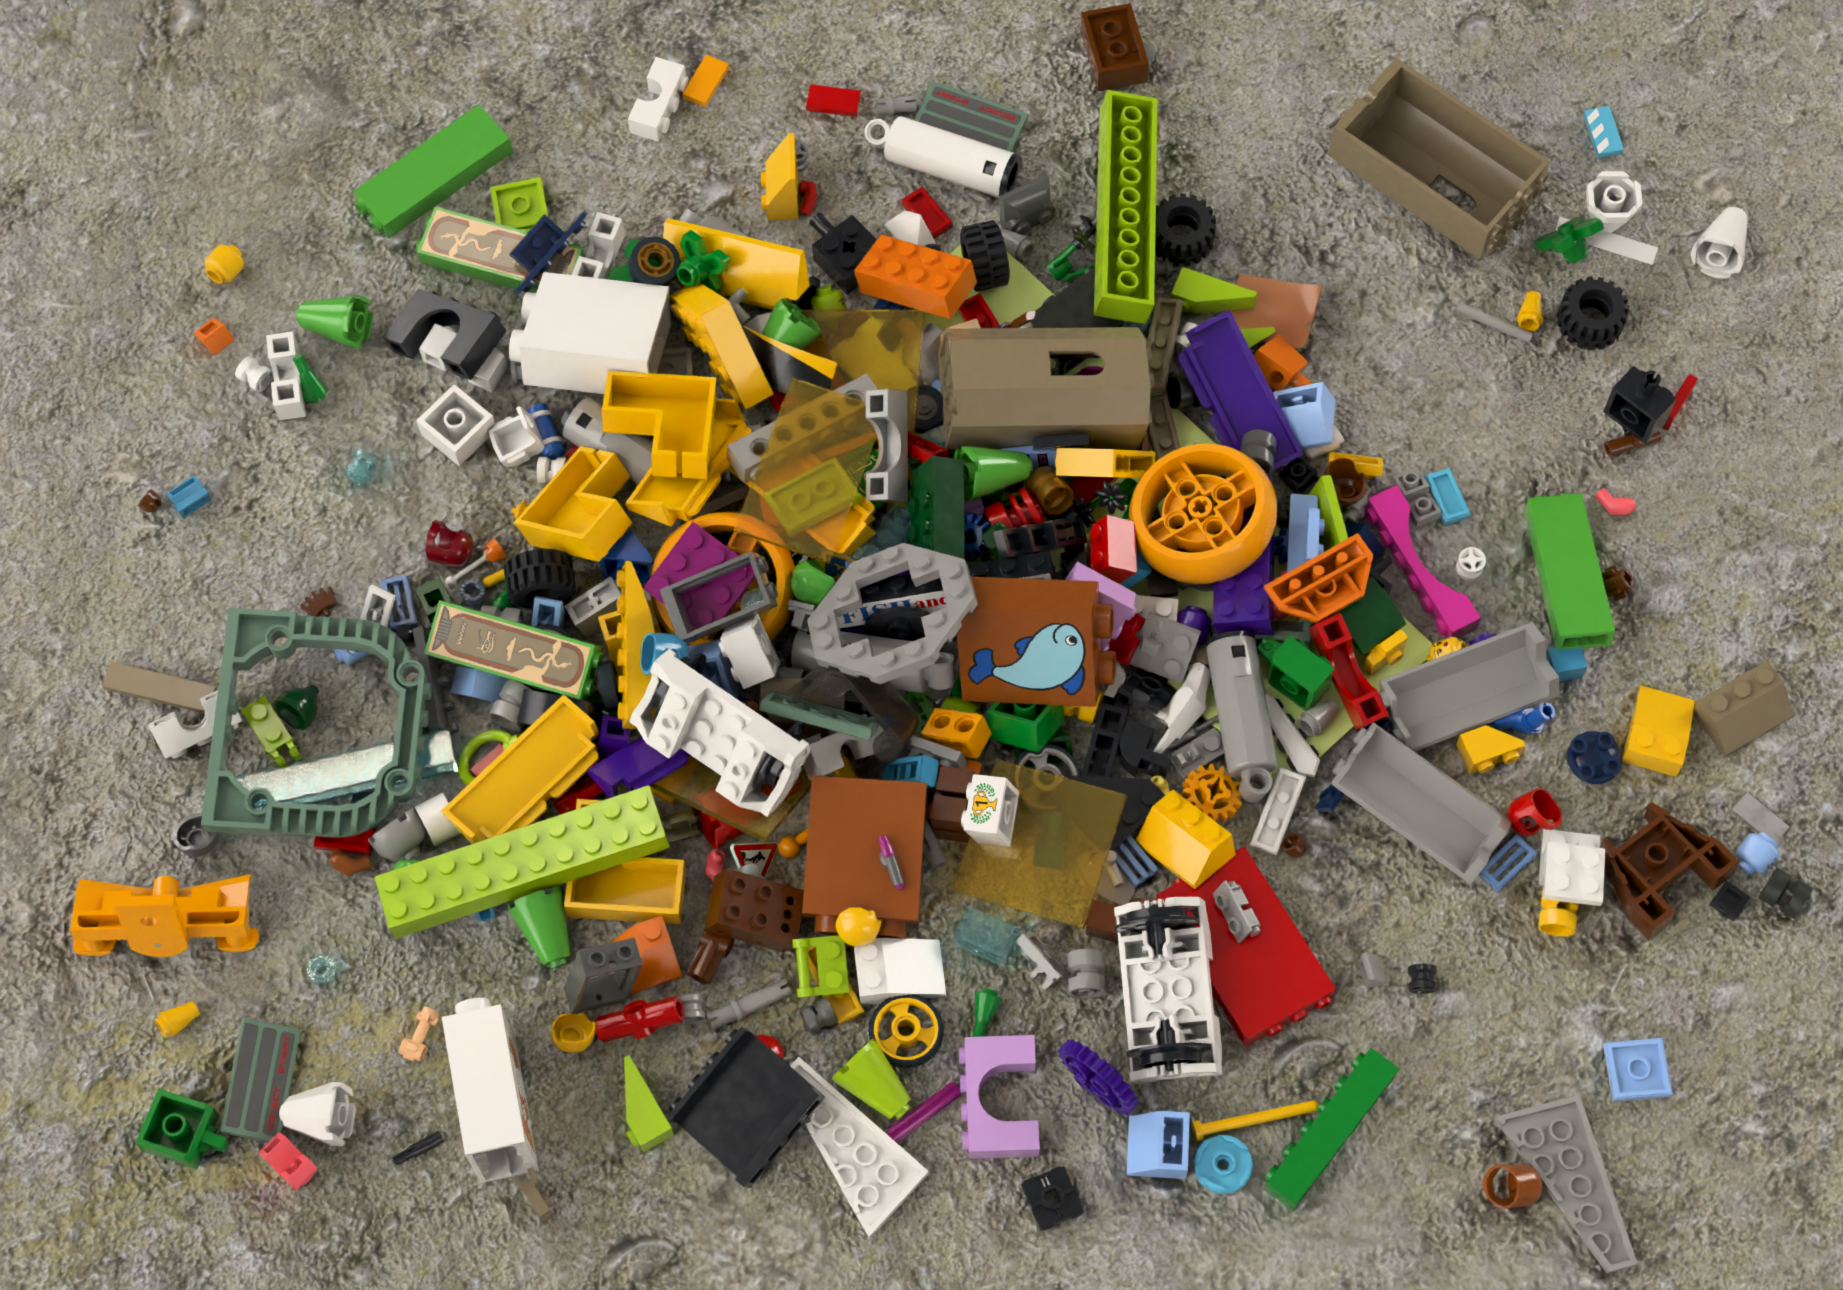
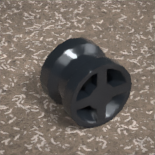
M1421 963L1410 965L1407 968L1408 975L1411 977V982L1408 984L1409 992L1430 994L1437 991V983L1434 981V976L1437 973L1435 965Z

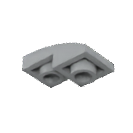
M1417 467L1393 476L1394 485L1398 486L1410 505L1409 515L1417 528L1442 518V511L1429 493V484Z

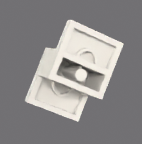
M1543 829L1541 833L1539 885L1544 886L1543 899L1601 906L1604 889L1605 849L1600 848V835Z

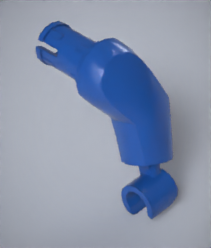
M1545 702L1536 709L1529 707L1485 725H1492L1496 730L1513 729L1523 734H1535L1542 731L1545 722L1554 718L1555 708L1550 703Z

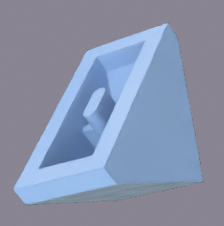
M536 596L534 598L531 626L550 624L564 628L567 615L563 602Z
M457 666L451 693L495 702L496 700H501L499 693L505 682L511 679L478 669Z

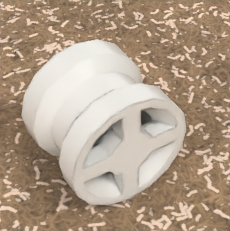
M1468 547L1462 550L1456 563L1457 574L1462 579L1468 581L1479 578L1486 564L1484 553L1476 547Z

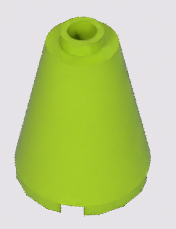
M874 1038L831 1078L837 1085L888 1119H891L893 1116L899 1119L911 1108L907 1104L911 1098Z

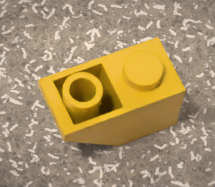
M1485 725L1460 734L1456 746L1469 773L1472 774L1477 771L1479 773L1488 772L1501 762H1505V764L1515 762L1521 757L1520 755L1524 750L1525 743L1521 739Z

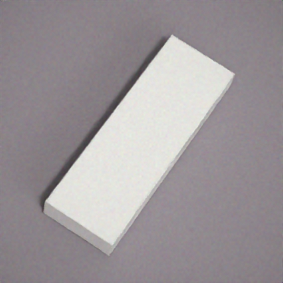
M1282 767L1279 768L1250 847L1277 856L1306 776Z

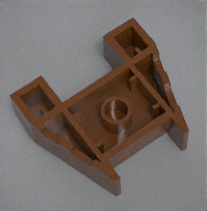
M1652 802L1648 804L1644 819L1649 823L1618 848H1615L1606 837L1602 839L1600 848L1605 849L1604 867L1629 920L1648 941L1670 925L1675 911L1659 895L1660 892L1690 869L1713 891L1734 875L1739 861L1719 840L1712 836L1710 838L1698 832L1693 825L1689 823L1684 824L1670 816V812Z

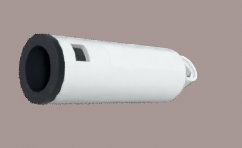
M903 116L897 117L892 125L882 119H874L865 127L864 133L868 142L878 148H884L885 159L889 162L998 198L1012 191L1016 182L1021 162L1019 154ZM881 127L884 128V137L876 140L874 136L876 130Z

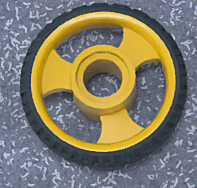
M918 995L890 997L875 1009L870 1019L869 1039L874 1038L890 1065L898 1068H914L923 1065L935 1056L943 1041L944 1026L940 1013L931 1002ZM910 1005L926 1012L933 1026L926 1029L921 1028L918 1018L908 1013ZM890 1011L895 1015L891 1026L892 1036L886 1040H880V1022L884 1015ZM903 1026H910L914 1029V1032L909 1036H903L898 1031ZM919 1041L927 1046L923 1052L915 1056L901 1057L896 1055L899 1047L910 1049L916 1046Z

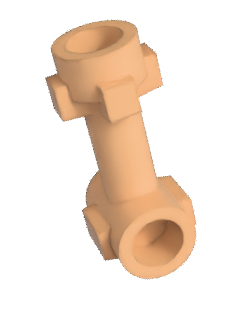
M423 1007L421 1012L418 1011L416 1019L420 1022L412 1039L405 1037L399 1047V1054L403 1055L404 1059L415 1062V1060L421 1062L424 1059L427 1046L422 1043L431 1026L436 1027L439 1022V1013L428 1007Z

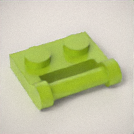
M839 935L792 940L793 948H796L799 989H797V998L849 993L845 942ZM816 946L819 987H811L807 947Z

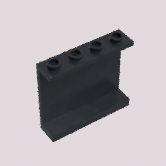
M740 1027L739 1030L734 1029L725 1040L727 1044L721 1052L717 1051L709 1058L706 1063L708 1067L702 1075L698 1074L688 1084L689 1090L684 1097H678L669 1107L671 1112L666 1118L670 1122H675L737 1176L735 1180L740 1185L751 1188L823 1101L825 1096L749 1029Z

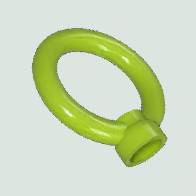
M488 730L471 739L463 748L458 759V775L462 782L468 786L476 778L469 772V762L474 752L480 746L490 741L503 742V749L506 750L520 734L512 736L503 730Z

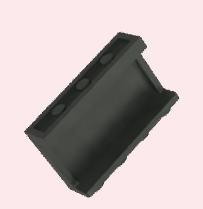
M1095 266L1089 267L1077 281L1073 280L1067 283L1062 292L1056 296L1051 295L1042 306L1035 311L1034 319L1031 321L1033 328L1131 327L1135 322L1094 316ZM1087 358L1052 359L1056 362L1055 368H1059L1060 376H1064Z

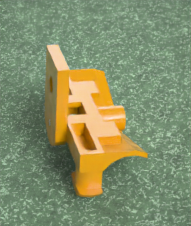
M248 874L184 889H179L180 882L171 876L157 877L154 880L153 889L79 879L70 932L74 939V951L84 956L107 955L113 950L116 940L127 939L130 949L137 953L153 957H169L185 951L189 945V938L216 937L217 946L223 951L244 952L252 950L259 939L258 929L250 928L249 888L252 876Z

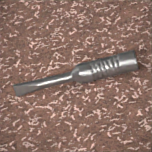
M1218 715L1197 727H1190L1180 740L1176 738L1167 747L1168 750L1175 749L1196 737L1199 731L1218 722Z

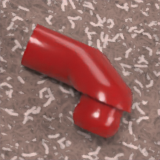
M803 180L798 188L800 194H805L799 213L811 216L817 200L816 184L812 181L807 182Z

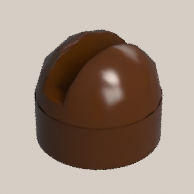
M149 489L139 502L138 507L148 513L156 512L158 507L161 506V497L152 489Z
M1299 833L1287 836L1281 846L1284 852L1292 858L1302 857V852L1307 850V844Z

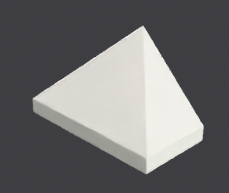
M904 210L884 224V227L896 239L920 246L936 244L920 214Z
M370 585L360 619L376 622L387 628L396 596L374 585Z

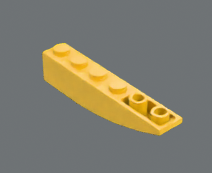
M625 561L622 569L617 571L616 579L617 587H621V596L617 598V613H621V623H618L617 639H622V649H618L617 664L622 666V676L619 675L617 684L618 692H622V702L618 704V719H622V729H637L629 721L634 710L644 697L652 675H645L641 670V646L644 637L648 633H655L647 600L631 561ZM654 708L650 714L654 718L657 708Z

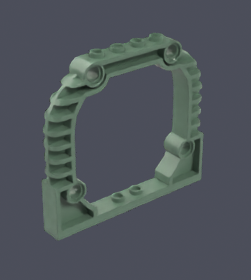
M229 608L201 826L206 832L263 836L286 834L335 838L356 836L377 827V825L392 814L398 802H407L413 798L416 792L417 781H422L423 765L419 764L420 754H425L426 738L422 737L423 727H427L429 721V711L425 710L426 700L431 699L432 685L428 683V678L422 664L412 660L406 645L394 632L376 622L364 619L297 615L296 612ZM281 637L288 638L283 646L274 645L277 639ZM297 648L355 650L376 655L389 665V682L395 694L399 697L393 758L391 762L384 765L378 772L375 791L356 803L337 806L277 802L266 788L256 787L249 791L235 778L231 771H225L229 742H233L235 733L234 725H231L232 715H236L238 710V699L235 698L238 670L249 671L257 663L270 655L279 659H287L296 652ZM415 672L419 674L417 680L413 682L405 680L406 676L410 673ZM400 780L407 782L405 789L401 791L393 789L396 782ZM258 800H268L265 808L255 809L254 806Z

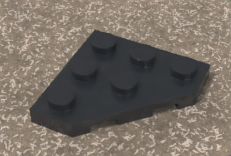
M1069 776L1049 794V798L1104 854L1108 851H1115L1144 824L1152 806L1165 796L1150 779Z

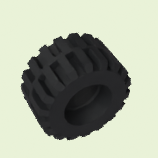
M1180 193V197H1176L1175 194L1170 195L1168 201L1165 198L1161 200L1160 205H1156L1155 255L1158 258L1163 256V261L1168 256L1169 261L1174 262V266H1179V263H1184V266H1190L1192 261L1196 264L1201 262V257L1206 258L1209 250H1212L1216 231V216L1213 215L1211 206L1206 207V201L1203 199L1198 201L1195 195L1186 197V193ZM1183 224L1190 226L1196 232L1183 236L1175 234L1169 228L1174 225Z
M994 220L963 226L960 233L963 258L971 260L977 280V284L973 289L978 292L1008 285L1010 278L1009 261L1005 242L997 223Z
M1592 276L1587 277L1586 281H1583L1581 278L1576 281L1575 285L1571 284L1568 287L1558 310L1557 324L1558 327H1562L1560 330L1561 334L1568 336L1567 341L1569 343L1576 342V347L1581 349L1583 346H1587V350H1594V347H1598L1600 350L1604 349L1606 344L1612 345L1615 339L1619 338L1628 317L1629 305H1627V296L1622 295L1623 290L1620 287H1614V282L1611 280L1608 283L1604 282L1602 277L1594 280ZM1585 307L1598 309L1604 314L1605 318L1601 320L1588 318L1580 309Z
M556 549L530 550L511 557V559L506 561V565H504L507 598L511 604L518 607L533 609L536 596L564 603L576 593L572 557L566 552Z

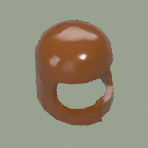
M1526 1164L1495 1165L1488 1169L1486 1175L1483 1176V1188L1490 1202L1500 1208L1530 1206L1539 1199L1542 1193L1543 1185L1539 1173L1532 1166ZM1501 1168L1509 1171L1506 1181L1509 1191V1198L1507 1199L1499 1198L1493 1190V1178H1495Z

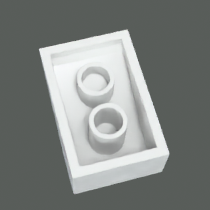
M876 938L875 941L866 946L854 947L861 1006L881 1004L886 999L893 998L894 996L913 994L925 999L946 996L939 940Z

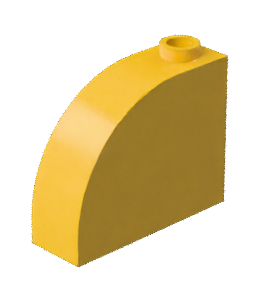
M1057 448V455L1055 457L1056 475L1141 478L1155 463L1156 451Z

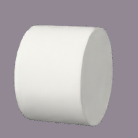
M443 793L414 807L435 847L461 834L441 812L449 804Z

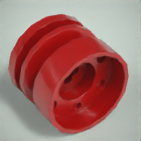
M1025 487L1018 490L1023 502L1018 504L1013 494L1009 495L1012 508L1006 510L999 500L983 508L991 525L1000 519L1009 529L1043 523L1047 520L1036 499L1026 491Z

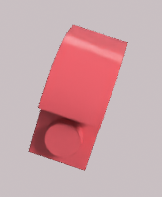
M280 1132L258 1152L295 1191L300 1186L305 1185L317 1171L314 1163Z

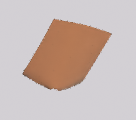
M1240 274L1235 285L1256 291L1257 298L1254 309L1231 311L1239 328L1274 327L1276 332L1260 342L1267 343L1279 334L1293 348L1305 347L1313 325L1322 286Z

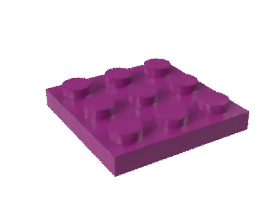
M692 521L643 589L665 605L660 589L734 559L739 555ZM752 565L681 594L693 627L698 629L728 616L756 578ZM714 633L708 635L707 637L711 638Z

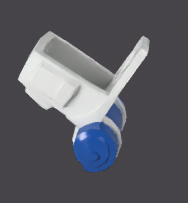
M545 403L533 405L527 412L519 406L516 408L519 416L514 418L509 416L494 424L493 428L488 430L493 448L500 462L507 468L518 466L530 460V457L543 453L544 457H548L550 460L562 457L566 453L563 440L559 436L553 421V415Z

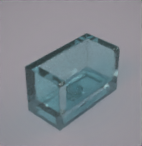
M967 906L953 935V944L1006 967L1017 944L1016 940L1020 937V929Z

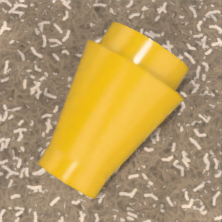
M1529 291L1525 294L1524 302L1516 318L1519 327L1526 331H1535L1543 323L1541 294L1537 291Z
M191 1000L186 1004L159 1012L160 1016L155 1018L154 1021L166 1039L170 1036L175 1037L189 1023L200 1016V1012Z

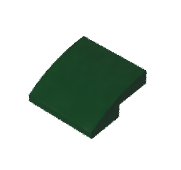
M1373 576L1368 578L1363 598L1332 615L1341 613L1352 636V645L1362 656L1396 631L1406 626L1403 616Z

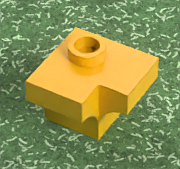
M1400 629L1367 652L1368 656L1363 667L1366 672L1371 676L1388 663L1390 665L1397 663L1404 656L1403 651L1408 636Z

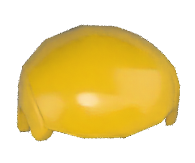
M850 907L840 913L835 925L837 933L845 943L854 947H861L875 941L882 921L881 919L877 920L873 910L868 911L861 907Z
M585 1013L561 1014L552 1022L550 1034L552 1042L559 1050L569 1054L583 1052L592 1044L595 1036V1022H591Z

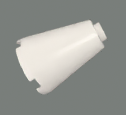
M1737 207L1724 209L1694 243L1691 251L1692 262L1694 265L1697 262L1702 267L1701 272L1714 278H1729L1731 274L1740 272L1745 258L1748 217L1743 210Z

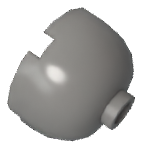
M412 807L404 815L396 818L375 833L368 841L381 856L387 859L396 860L403 856L406 859H410L421 851L418 845L425 839L426 829L416 809Z

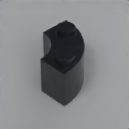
M524 689L518 722L528 724L530 727L561 696ZM567 697L594 720L598 728L602 704Z

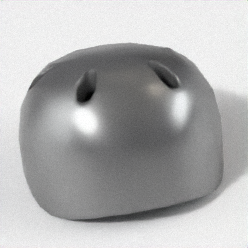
M202 813L192 814L182 819L172 834L173 842L177 848L188 856L200 857L208 854L214 849L219 839V833L206 832L201 826Z

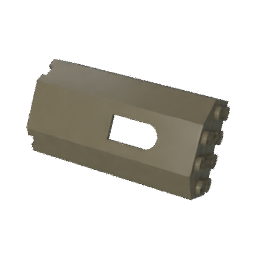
M1397 58L1369 87L1366 95L1362 99L1359 98L1333 127L1328 151L1329 157L1479 259L1492 255L1498 247L1502 249L1510 239L1509 234L1513 230L1518 231L1526 219L1524 217L1534 200H1537L1544 192L1545 186L1543 184L1550 175L1547 172L1550 160ZM1440 177L1474 201V212L1468 214L1431 189L1430 186Z
M1138 327L944 329L938 359L941 395L943 396L945 447L949 451H956L964 446L1000 450L1002 448L1032 446V441L1035 437L1084 433L1089 434L1088 447L1076 448L1139 449L1142 440L1147 438V427L1152 424V413L1149 408L1150 391L1154 388V375L1149 373L1148 366L1151 364V349L1146 348V338ZM1050 358H1101L1104 369L1097 375L1051 376Z

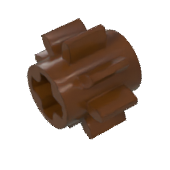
M1613 565L1601 573L1607 597L1613 596L1615 601L1627 597L1628 593H1631L1630 588L1633 587L1634 582L1631 573L1627 569L1619 570L1617 565Z

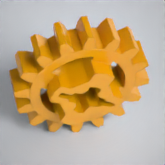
M1210 764L1207 770L1200 765L1196 772L1192 770L1182 784L1184 789L1181 796L1187 798V801L1215 822L1219 819L1223 824L1228 817L1232 819L1237 812L1236 810L1242 804L1240 801L1242 796L1239 790H1237L1240 781L1233 782L1231 780L1232 776L1224 774L1223 766L1217 771L1213 764ZM1212 788H1213V789H1214V791H1213V798H1212V800H1210V797H1211V794H1210V793H1211V790H1212Z

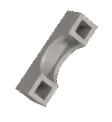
M892 389L866 391V419L875 428L879 441L877 462L873 469L866 473V501L881 503L908 502L907 392Z

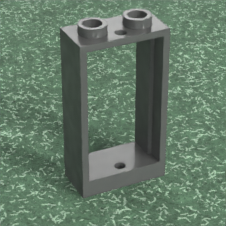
M750 551L660 589L676 636L681 640H686L688 644L777 607L775 598H778V592L773 582L769 583L766 575L769 569L764 557ZM752 565L765 601L693 630L681 594Z
M635 938L578 950L564 986L571 1014L627 1002L643 965ZM614 962L616 966L610 967L609 963ZM601 996L602 1000L598 1001L595 997Z

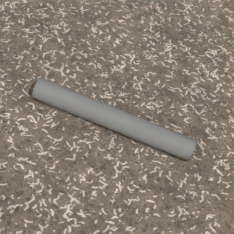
M1460 302L1456 312L1527 343H1530L1533 337V333L1464 303Z

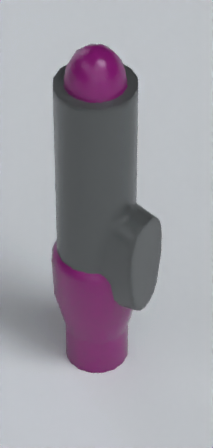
M887 835L878 838L881 850L879 853L883 867L888 869L893 886L900 891L904 888L905 882L893 847L889 843Z

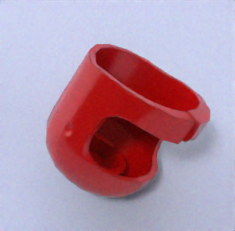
M1535 788L1517 797L1508 806L1507 817L1512 821L1511 827L1523 836L1537 834L1540 831V827L1545 830H1553L1559 827L1562 822L1560 808L1553 797L1542 788ZM1531 816L1538 824L1526 829L1530 826V821H1526L1525 825H1523L1522 818Z

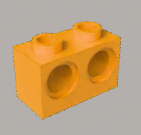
M939 708L934 709L921 732L923 739L960 751L964 757L978 759L992 734L983 715Z

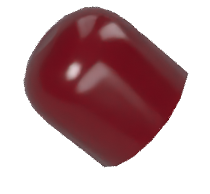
M434 520L426 539L425 552L428 561L445 566L460 568L469 561L472 555L473 539L467 531L461 529L458 532L452 531L444 522ZM439 532L440 541L437 547V545L435 544V538Z

